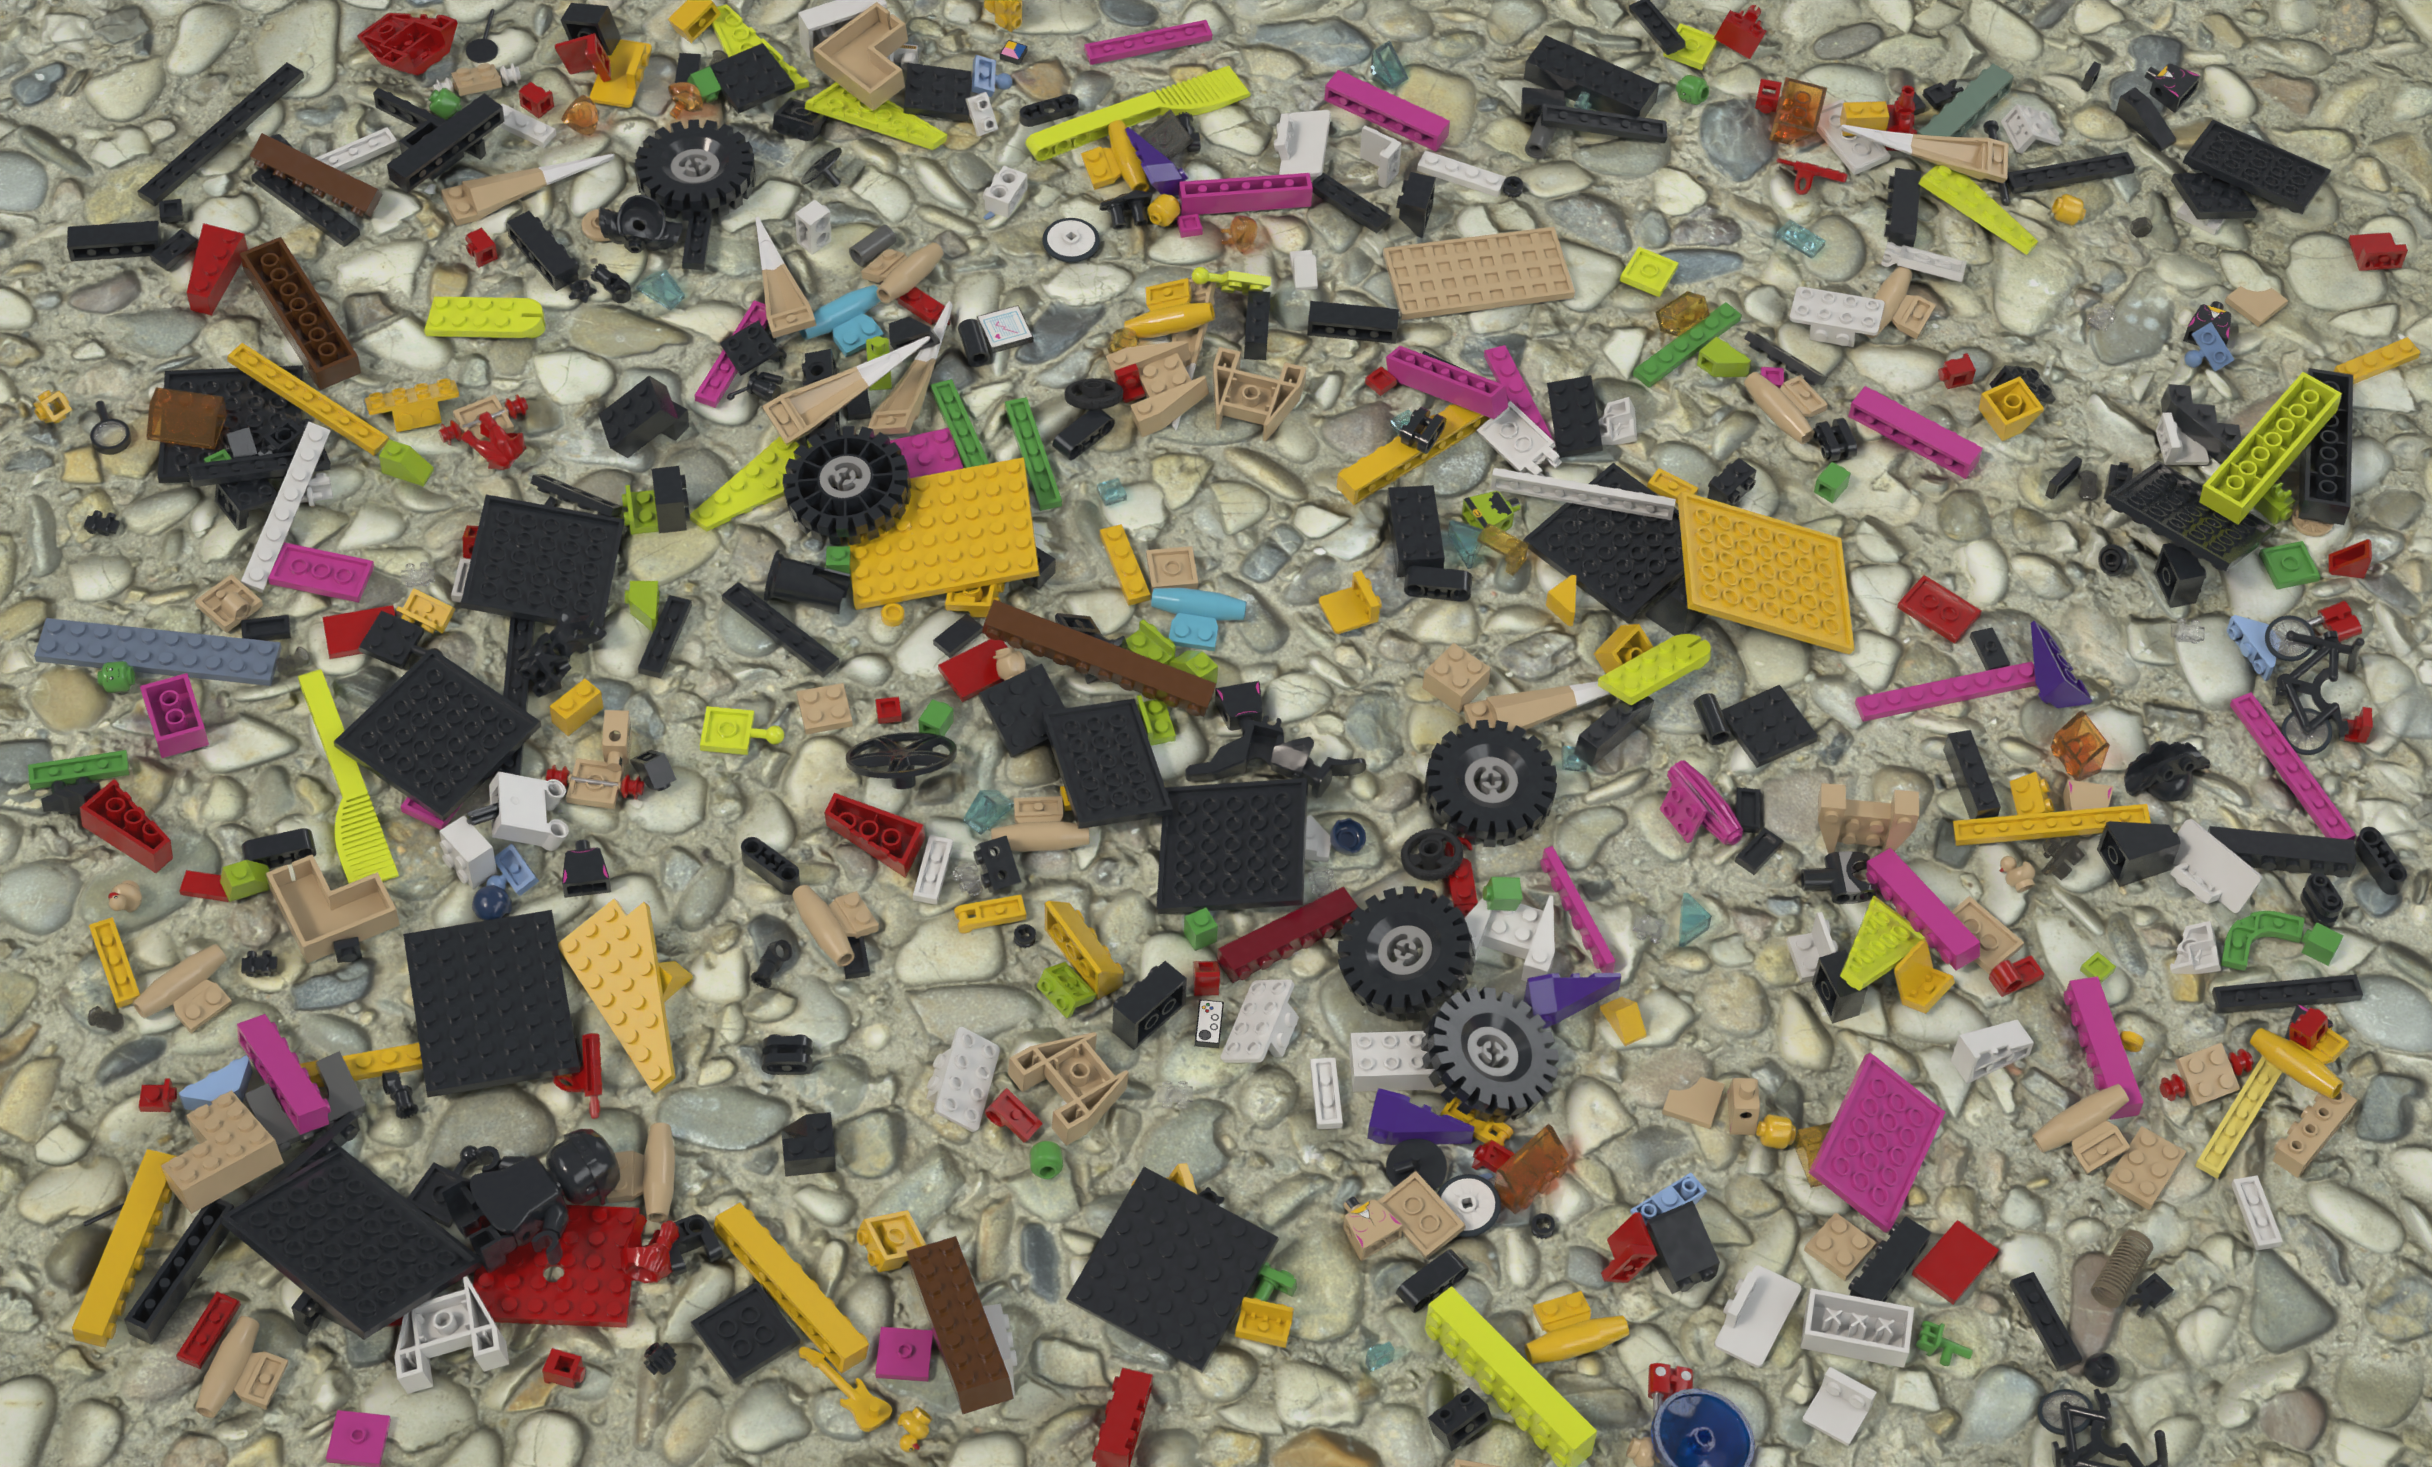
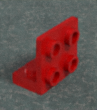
M595 34L555 44V50L570 75L594 69L595 74H599L603 82L611 80L610 59Z
M2391 233L2350 235L2348 238L2359 271L2402 268L2408 249L2406 244L2395 245Z
M1640 1212L1632 1214L1608 1237L1607 1241L1614 1260L1601 1272L1604 1282L1628 1283L1657 1256Z

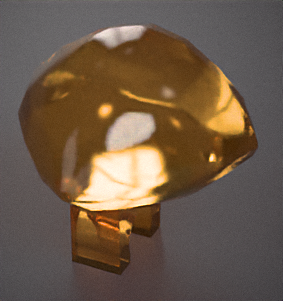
M678 82L668 85L670 98L675 103L669 114L677 120L683 110L688 112L703 110L702 96L694 84Z
M582 95L570 104L561 120L574 131L590 136L596 131L599 115L591 98Z
M1248 216L1234 217L1231 221L1230 229H1221V233L1232 235V238H1229V240L1222 241V245H1235L1244 254L1251 247L1257 236L1258 226L1256 221Z

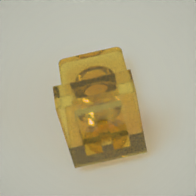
M1488 524L1479 534L1478 542L1506 557V572L1514 576L1526 562L1527 543L1492 524Z

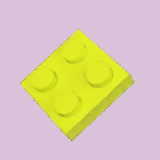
M1679 23L1676 31L1685 40L1686 47L1670 55H1666L1663 52V56L1703 70L1718 41L1713 39L1715 36Z
M1638 247L1622 272L1620 282L1660 298L1677 271L1679 263Z

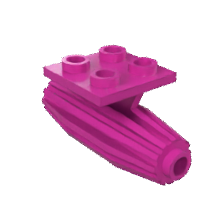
M1681 760L1675 763L1667 772V777L1672 786L1660 807V811L1687 843L1692 842L1700 825L1724 845L1738 843L1742 838L1743 828L1729 804L1708 779L1688 762Z

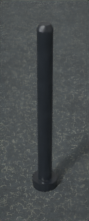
M1995 120L1985 122L1983 125L1984 132L1988 134L1989 138L1998 140V122ZM2006 181L2004 183L1998 182L2001 203L2004 206H2008L2010 198Z

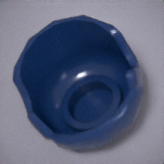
M1351 818L1338 820L1330 831V843L1341 854L1351 855L1358 853L1365 845V830L1360 823Z
M495 885L485 886L474 895L472 909L481 920L502 918L505 913L511 912L512 900L504 889Z

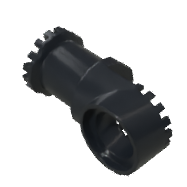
M1187 112L1179 113V115H1176L1177 120L1193 140L1188 145L1187 151H1200V135L1192 126V114L1190 115Z
M599 263L598 266H595L596 269L593 268L594 271L590 274L591 280L601 283L604 289L612 295L614 302L626 303L631 299L632 294L629 283L620 278L617 273L610 272L605 264ZM618 290L627 291L625 294L622 295L616 294Z
M782 939L770 943L764 955L760 958V965L757 971L752 973L751 981L757 983V986L760 984V987L763 985V988H770L775 972H778L783 963L792 957L791 944ZM778 945L781 946L784 951V955L782 958H780L776 953V947Z
M397 1070L383 1072V1089L385 1094L390 1095L391 1100L395 1102L397 1108L395 1111L396 1116L400 1119H403V1117L406 1119L407 1116L411 1118L410 1115L413 1117L419 1110L417 1104H414L412 1099V1087L401 1084V1077H399L400 1074Z

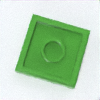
M2303 541L2260 549L2259 556L2276 590L2318 582L2321 576Z

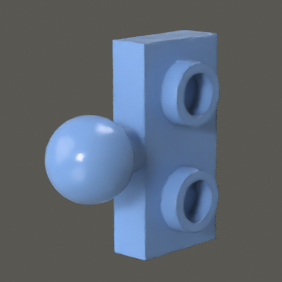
M976 55L973 59L971 92L978 94L987 92L988 96L992 97L995 92V84L999 89L1006 90L1012 86L1013 81L1007 73L995 75L996 60Z
M2212 322L2191 334L2200 350H2190L2186 353L2184 361L2187 366L2191 368L2198 367L2202 363V358L2205 357L2213 371L2216 372L2234 361L2233 356Z
M511 843L494 857L496 865L503 874L491 876L487 880L486 886L495 885L505 890L506 883L509 882L514 891L521 896L537 884L539 880L517 848Z

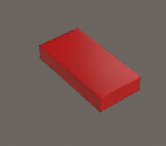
M186 870L179 890L180 895L229 902L220 883L221 875Z

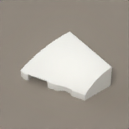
M1629 397L1607 403L1604 415L1599 419L1602 445H1617L1637 441L1635 408Z
M2211 921L2186 926L2183 933V941L2176 950L2178 954L2174 964L2171 963L2170 965L2171 972L2174 974H2203L2221 971L2215 932Z

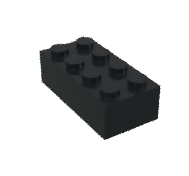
M1434 485L1388 487L1386 506L1397 577H1405V571L1410 566L1444 568L1445 556Z

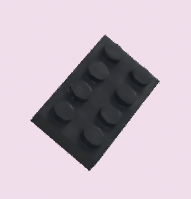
M1592 376L1547 383L1557 454L1560 456L1559 458L1603 451Z

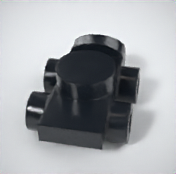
M95 510L92 516H87L84 529L88 533L95 534L97 532L103 536L117 533L120 521L115 520L116 515L109 512L106 518H102L103 513Z
M264 950L262 957H257V952L248 951L247 958H242L241 972L248 977L256 975L270 976L271 972H277L278 958L277 956L272 957V951Z

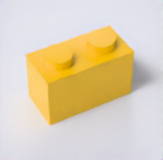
M687 0L668 18V21L679 35L692 43L721 13L712 0Z
M1886 101L1843 102L1840 125L1886 131L1889 121ZM1842 131L1843 136H1856L1851 133Z
M584 678L549 706L552 723L567 736L571 735L603 709L601 691Z

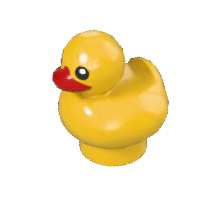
M916 1406L913 1411H904L898 1419V1426H903L910 1433L903 1435L899 1440L900 1448L904 1452H912L915 1449L919 1450L920 1446L917 1440L924 1439L929 1434V1423L933 1419L919 1406Z

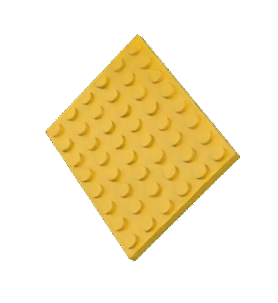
M1024 457L910 478L912 487L910 488V502L905 504L906 512L901 519L893 517L894 527L887 532L878 527L880 536L870 541L865 533L861 534L860 544L850 545L847 537L848 546H850V570L856 610L1040 576Z
M1684 491L1677 496L1688 609L1849 655L1855 650L1841 538Z

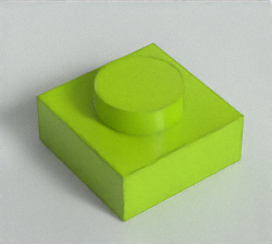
M2097 951L2081 965L2080 971L2088 978L2098 976L2100 983H2102L2114 973L2116 966Z

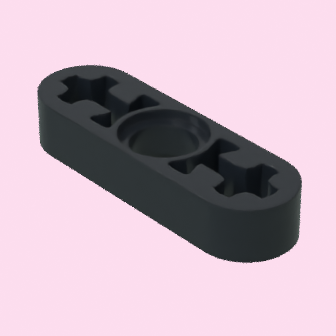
M1065 94L1023 106L1019 111V121L1023 126L1033 127L1074 115L1079 110V99L1073 94ZM1052 108L1055 111L1052 113H1046L1044 109Z

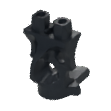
M564 613L560 614L556 627L549 634L546 632L541 635L537 642L518 659L522 666L519 674L523 679H532L535 683L532 691L537 697L560 690L562 688V679L572 668L569 664L571 655L576 651L580 654L587 652L590 649L588 645L603 639L607 632L599 629L594 624L591 615L572 618ZM553 649L556 650L560 655H556Z

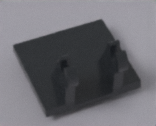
M759 321L720 342L721 347L740 376L769 359L780 362V356L784 359L787 356L783 349L779 350L774 345L777 339L773 338L772 334H768Z

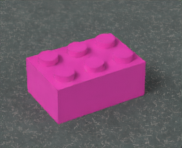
M187 673L140 686L161 758L209 745Z

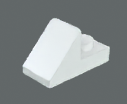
M1312 250L1291 251L1289 258L1295 291L1317 289L1316 256L1312 255Z

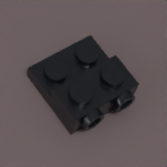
M790 97L774 113L772 129L776 130L779 134L796 136L799 140L813 141L820 134L821 125L829 116L805 109L806 102Z

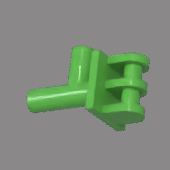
M1929 1321L1922 1322L1921 1327L1923 1330L1919 1332V1338L1921 1339L1917 1341L1916 1346L1926 1351L1927 1356L1930 1357L1940 1347L1943 1348L1940 1358V1364L1943 1366L1950 1365L1953 1353L1966 1359L1971 1358L1973 1354L1972 1349L1942 1337L1945 1324L1937 1325Z

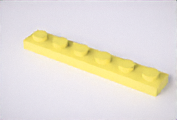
M2263 1056L2196 1162L2195 1167L2217 1179L2283 1073Z

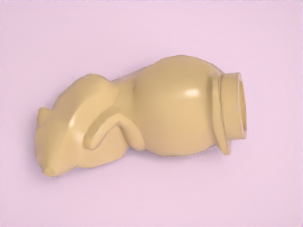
M1013 647L995 651L996 656H993V658L997 659L996 669L1001 679L1007 680L1026 671L1025 658L1022 652L1015 651Z

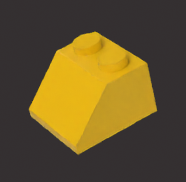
M2019 376L1981 393L1979 411L1999 438L2005 441L2022 433L2044 411V407Z
M1640 624L1621 625L1593 655L1604 672L1608 673L1653 648V645Z

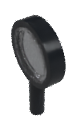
M97 401L95 406L100 422L91 430L90 438L92 445L101 454H118L124 451L131 442L129 427L119 419H110L104 401Z

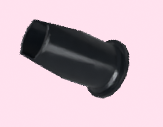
M777 549L768 573L764 601L768 602L772 598H778L840 614L842 598L847 596L851 577L850 574L786 558L782 554V550Z

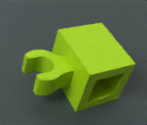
M2281 482L2272 485L2255 506V509L2274 525L2290 518L2293 514L2292 508L2295 503V499L2291 497L2292 491L2289 489L2285 492L2282 489L2283 483Z

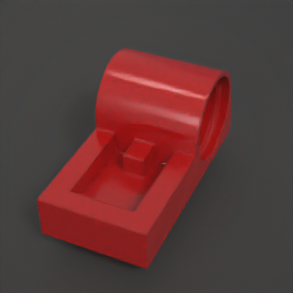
M2032 955L2014 963H2011L2009 960L1999 963L1993 968L1988 979L2000 996L2004 997L2042 980L2045 973Z

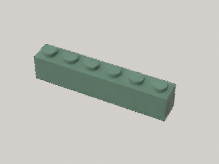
M1994 63L1988 69H1983L1975 81L1971 80L1963 92H1958L1950 104H1945L1938 115H1934L1925 127L1922 126L1918 130L1917 135L1961 137L2011 90L2014 76Z

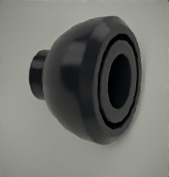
M2109 544L2101 549L2098 563L2105 574L2118 576L2127 569L2129 555L2122 546Z
M2105 1352L2095 1353L2084 1364L2085 1377L2097 1387L2106 1388L2113 1386L2120 1377L2119 1363L2111 1354Z

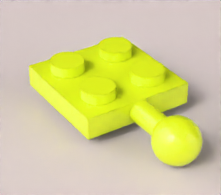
M1197 267L1192 272V280L1196 284L1202 285L1207 281L1215 282L1216 288H1221V291L1226 293L1242 291L1243 295L1248 296V291H1263V289L1271 286V277L1236 271L1215 274L1209 273L1204 267Z
M707 706L700 740V751L748 755L751 738L766 739L769 743L776 745L783 741L784 731L776 725L770 726L768 729L753 728L755 717L753 710Z

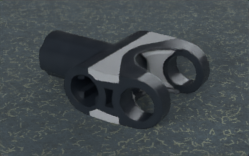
M1832 852L1824 858L1826 868L1801 870L1802 890L1830 889L1832 902L1835 904H1855L1869 901L1873 895H1877L1876 886L1856 879L1853 874L1867 869V861L1870 860V856L1863 852Z

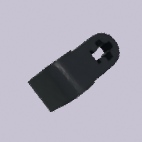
M695 1214L674 1222L678 1226L679 1233L678 1240L672 1244L669 1252L674 1277L687 1272L682 1254L699 1247H703L710 1262L723 1258L722 1249L716 1235L704 1216ZM695 1229H701V1230H702V1231L697 1232V1233H696V1232H692V1231L695 1230Z

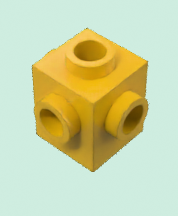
M46 390L38 395L39 400L33 403L36 408L34 409L36 416L41 421L44 420L45 423L53 422L57 424L66 418L65 414L72 411L67 397L60 390L53 392Z

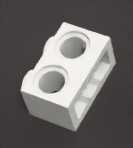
M1003 166L1000 172L994 175L991 186L987 187L983 193L985 210L1009 218L1027 190V174Z
M813 200L795 213L797 243L811 255L831 242L830 211L825 205H821L816 200Z

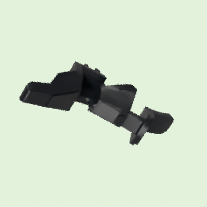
M1265 715L1262 722L1249 720L1244 735L1220 747L1210 762L1189 765L1185 770V778L1190 782L1223 779L1245 773L1250 760L1262 759L1271 766L1272 771L1292 779L1307 778L1308 784L1312 786V796L1318 798L1324 794L1330 785L1332 776L1361 774L1366 770L1367 765L1363 758L1340 760L1327 757L1321 767L1317 766L1309 757L1314 747V740L1311 737L1284 743L1281 719L1277 718L1276 724L1270 725L1267 723L1269 716Z

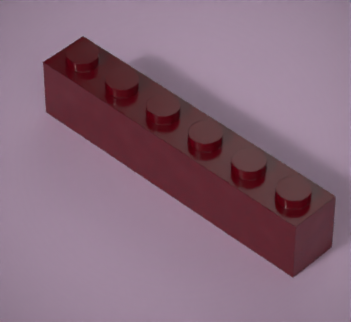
M1343 886L1218 948V964L1232 983L1238 980H1245L1251 974L1259 970H1265L1273 963L1281 959H1287L1301 949L1310 948L1315 942L1323 938H1330L1335 932L1343 929L1345 922L1352 924L1353 921L1350 915L1358 905Z

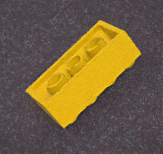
M1045 902V931L1077 974L1097 994L1095 998L1099 1000L1123 987V968L1118 962L1115 963L1112 960L1108 948L1105 945H1101L1097 940L1094 929L1087 927L1081 912L1075 910L1067 902Z

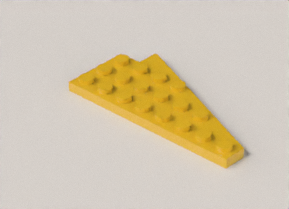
M612 899L558 943V947L651 1091L657 1093L676 1077L649 905L643 902L627 915L616 899Z

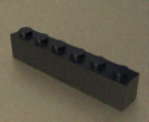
M485 93L474 99L469 105L458 111L446 122L441 123L439 127L425 135L413 146H410L397 158L392 159L387 164L389 180L409 193L505 122L503 106Z
M2210 826L2208 829L2212 836L2252 868L2267 871L2280 870L2289 873H2321L2343 878L2351 877L2356 866L2355 840Z
M219 1198L201 1208L124 1319L130 1335L151 1345L153 1344L230 1231L221 1224V1216L234 1209L233 1204Z

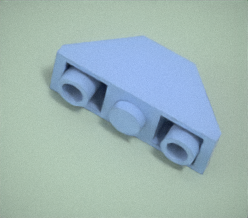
M2237 615L2231 616L2226 629L2229 637L2239 646L2241 653L2252 663L2255 671L2261 675L2264 681H2268L2276 662V657L2270 653L2265 643V632L2269 625ZM2271 629L2269 634L2270 643L2278 652L2281 641Z
M245 1055L240 1059H235L226 1067L211 1072L199 1082L186 1086L184 1090L179 1092L183 1107L194 1111L205 1104L210 1106L212 1105L211 1101L231 1090L243 1102L244 1094L247 1091L253 1072L248 1056Z
M1689 1173L1632 1208L1630 1213L1640 1212L1646 1225L1648 1219L1687 1202L1693 1201L1696 1205L1706 1194L1707 1190L1692 1173Z

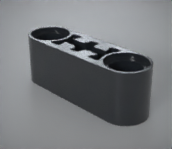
M1102 409L1089 410L1061 431L1053 440L1052 446L1070 461L1074 460L1106 436L1113 429L1115 419Z
M1410 566L1405 571L1404 592L1411 597L1467 601L1471 598L1473 577L1471 573L1464 570Z
M2362 828L2355 842L2356 854L2384 893L2388 895L2398 894L2407 878L2406 869L2376 828Z
M307 828L247 840L241 845L244 860L265 864L269 869L292 864V862L309 855L316 856L313 834Z
M748 837L742 841L741 854L743 864L781 893L792 895L794 890L800 886L798 867L759 838Z
M1449 1249L1404 1281L1398 1287L1396 1295L1413 1313H1416L1448 1288L1462 1280L1467 1275L1469 1267L1452 1249Z

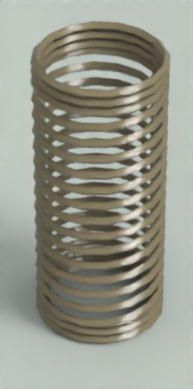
M2127 1230L2123 1233L2090 1289L2092 1296L2100 1304L2109 1308H2117L2121 1305L2153 1251V1243L2146 1235L2135 1230ZM2126 1239H2131L2139 1242L2147 1249V1251H2145V1249L2141 1247L2139 1244L2132 1241H2128ZM2130 1243L2138 1246L2140 1249L2132 1246ZM2097 1287H2099V1288H2100L2105 1294H2107L2108 1296L2113 1297V1298L2118 1299V1300H2113V1299L2108 1298V1297L2105 1296L2103 1293H2101ZM2103 1288H2105V1289L2108 1290L2109 1292L2113 1293L2115 1296L2109 1294V1293L2106 1292Z

